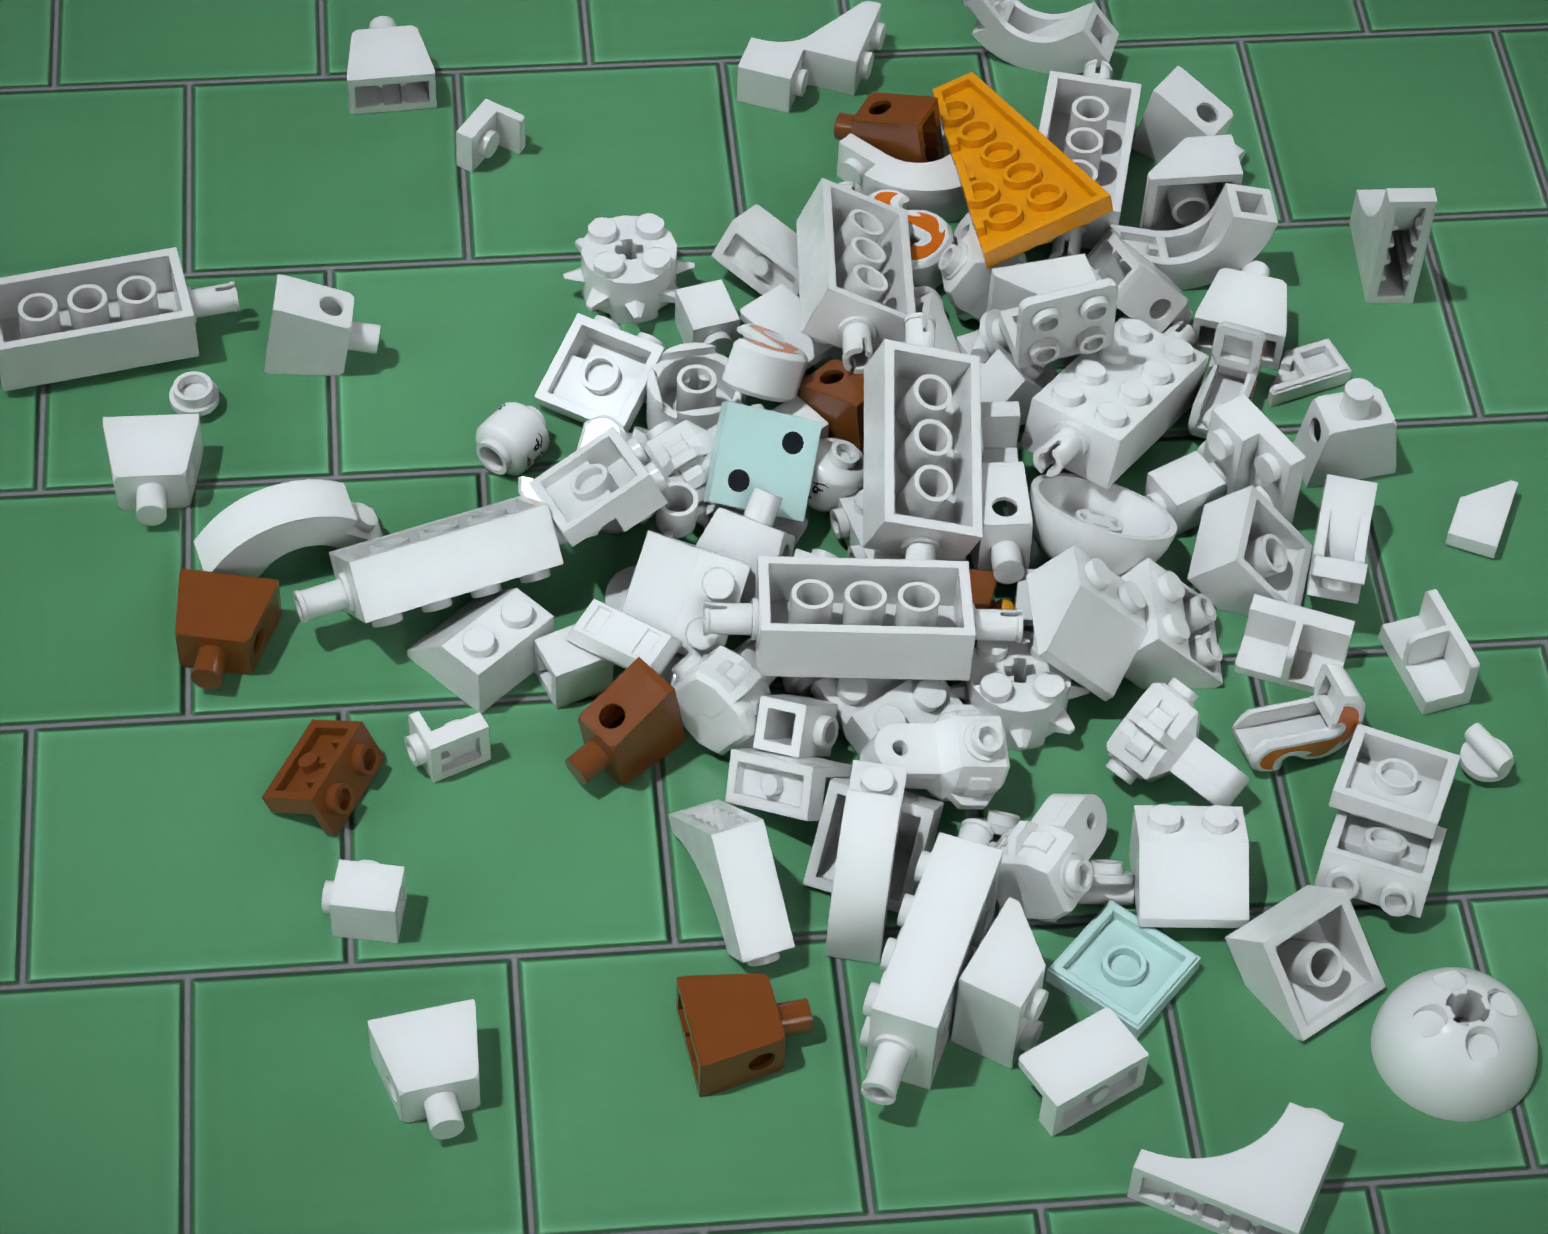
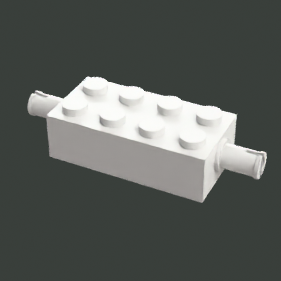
M1097 59L1088 61L1085 64L1083 75L1050 71L1039 131L1111 195L1113 211L1095 219L1090 224L1079 226L1053 238L1049 242L1053 243L1049 259L1078 255L1081 248L1093 249L1103 238L1109 225H1119L1142 84L1111 80L1113 74L1112 67L1103 60L1100 73H1095Z
M821 178L796 221L801 333L808 335L817 343L831 344L843 349L842 362L844 368L849 372L852 368L853 360V373L864 374L865 365L884 339L905 342L904 318L909 314L916 313L908 214L906 211L864 195L863 189L859 184H856L854 190H852V181H843L837 184Z
M177 247L1 277L0 379L3 392L198 357L199 349L195 325L197 318L229 312H240L235 282L229 281V283L191 289L190 285H186Z
M923 312L909 314L904 318L905 342L884 339L864 367L863 548L904 554L905 559L963 561L983 538L980 356L935 348L936 318L931 314H927L926 325H923Z
M1123 315L1114 325L1112 346L1102 348L1091 354L1081 353L1032 398L1020 447L1034 453L1033 463L1036 469L1042 474L1050 464H1054L1047 471L1046 476H1056L1065 468L1108 489L1193 406L1201 386L1209 355L1193 348L1196 342V333L1192 326L1187 324L1180 332H1177L1182 327L1184 321H1175L1168 326L1164 333L1150 328L1142 320L1131 319Z
M521 495L331 551L329 556L336 580L307 589L293 591L294 603L299 618L303 623L344 610L364 623L372 622L374 628L384 627L403 620L402 612L421 607L424 613L434 612L451 606L453 604L451 598L470 592L472 598L484 597L501 591L500 583L519 577L521 583H529L547 578L551 575L549 568L564 564L559 545L569 542L553 520L547 503Z
M758 556L755 594L751 603L704 601L703 635H750L751 641H755L756 670L761 676L969 681L975 640L1015 641V643H1021L1023 636V611L1021 608H1016L1015 610L976 609L975 604L972 602L969 561Z
M969 818L963 820L958 837L939 832L932 852L925 850L921 852L914 874V882L918 883L914 895L905 894L897 918V925L901 926L897 939L888 938L882 954L880 970H883L884 973L880 984L871 982L862 1010V1014L867 1017L863 1025L859 1045L867 1047L865 1070L868 1071V1074L861 1085V1093L865 1098L876 1104H893L896 1100L897 1090L901 1081L930 1090L953 1028L959 978L989 930L995 912L1003 850L989 847L994 837V830L988 823L980 819Z

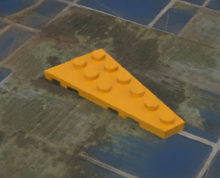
M969 72L932 89L933 97L938 98L940 122L987 269L1038 245L1047 244L1053 238L1079 226L1090 224L1095 219L1113 211L1111 195L975 73Z

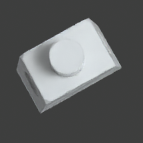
M379 16L370 22L369 29H359L352 33L347 69L350 115L437 108L435 69L417 27L412 25L396 26V22L391 17Z
M1177 66L1153 90L1134 138L1132 149L1159 163L1185 137L1227 135L1234 114L1228 106L1187 71ZM1235 144L1241 162L1246 151Z
M1109 229L1086 256L1096 280L1106 278L1115 280L1118 287L1116 308L1130 318L1142 320L1150 328L1161 333L1173 322L1184 321L1182 327L1177 331L1180 332L1190 323L1192 318V310L1186 306L1188 298L1163 271Z
M1257 260L1249 262L1241 271L1230 268L1220 269L1196 311L1193 323L1196 342L1193 348L1212 356L1211 351L1218 324L1223 321L1240 324L1264 332L1267 340L1261 366L1279 370L1287 332V284L1281 279L1269 277L1270 270L1268 266Z
M277 274L264 373L339 376L344 373L347 350L377 353L380 325L352 321L354 296L349 292Z
M1353 378L1345 384L1344 392L1322 395L1312 400L1293 442L1307 457L1302 477L1306 488L1323 486L1326 474L1363 479L1392 474L1396 471L1397 425L1381 389L1374 387L1366 379Z
M199 413L103 417L106 448L118 508L122 510H136V519L140 523L154 526L166 520L167 509L185 508L190 505L204 453Z
M1023 461L982 463L983 538L970 551L974 569L993 571L994 577L998 582L1012 584L1023 577L1024 568L1029 569L1033 518ZM1006 500L1007 507H1003L1004 516H1000L993 511L992 506L994 503Z
M756 487L752 491L744 515L719 507L696 546L745 561L751 565L739 603H751L752 598H754L757 557H792L795 545V535L772 527L783 498Z
M474 999L367 1020L371 1057L400 1120L410 1123L427 1119L431 1136L436 1139H449L459 1135L465 1128L461 1112L475 1109L481 1105L476 1005Z

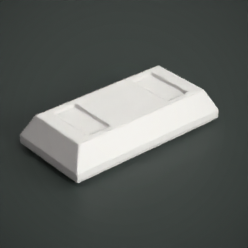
M595 598L566 636V641L624 669L640 657L659 675L662 674L683 644L682 640Z

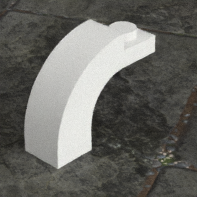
M963 0L966 8L978 18L972 32L974 38L995 56L1019 68L1050 74V71L1070 74L1083 73V68L1088 61L1097 59L1096 68L1101 66L1102 60L1109 63L1119 36L1118 31L1095 2L1070 12L1049 14L1033 10L1018 0Z
M852 133L839 142L837 177L844 181H852V187L859 184L863 189L864 195L868 196L872 192L883 189L895 190L907 195L910 199L909 210H927L940 215L946 222L963 219L969 212L951 154L932 162L913 163L895 159Z
M1225 183L1213 208L1202 219L1189 226L1175 230L1159 231L1110 224L1106 233L1109 229L1163 271L1180 290H1188L1211 284L1220 269L1240 270L1251 262L1268 243L1278 225V220L1270 189Z
M1330 474L1325 475L1308 573L1307 595L1358 604L1361 585L1365 583L1368 564H1365V556L1378 483Z
M306 479L269 486L239 499L214 517L193 542L203 571L259 577L272 562L296 549L316 545L332 546L341 549L382 537L383 534L373 508L363 503L351 502L344 483L322 479Z
M853 760L839 836L825 956L880 964L908 767Z

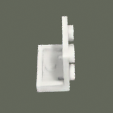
M1106 278L1027 297L1020 302L1019 307L1000 311L999 325L1017 368L1046 365L1056 359L1081 353L1091 354L1102 348L1112 346L1118 298V287L1115 280Z

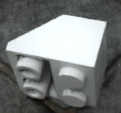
M1146 558L1130 570L1119 575L1126 582L1131 581L1135 583L1141 590L1146 602V606L1143 609L1147 633L1124 677L1141 689H1148L1151 684L1159 682L1168 685L1173 677L1189 689H1211L1222 685L1223 679L1220 665L1222 651L1217 643L1214 623L1217 615L1210 599L1204 594L1195 592L1181 582L1174 572L1166 571L1150 558Z

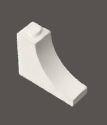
M1435 188L1356 190L1349 225L1366 304L1413 303L1438 202Z
M719 799L668 814L673 835L682 842L691 855L707 888L728 954L742 963L747 962L748 966H761L778 960L780 958V951L795 947L764 819Z
M1290 1102L1279 1121L1265 1135L1252 1144L1232 1153L1216 1157L1186 1159L1169 1157L1141 1149L1133 1166L1127 1197L1218 1234H1302L1335 1156L1344 1123L1330 1118L1321 1110L1304 1108Z

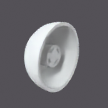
M1059 473L1053 477L1043 474L1037 476L1031 483L1029 499L1033 518V534L1038 545L1050 560L1071 546L1076 545L1091 557L1100 558L1109 570L1119 576L1146 558H1150L1154 562L1158 561L1166 552L1176 534L1177 524L1166 510L1150 499L1114 483L1108 489H1105L1077 474Z
M1442 967L1422 972L1406 980L1385 1000L1379 1009L1371 1031L1372 1057L1386 1085L1411 1107L1443 1120L1473 1122L1503 1114L1522 1100L1535 1077L1538 1063V1042L1534 1024L1520 999L1507 986L1497 979L1473 969Z

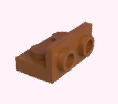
M312 719L265 791L262 799L271 812L311 814L326 834L337 835L384 762V755L362 721Z

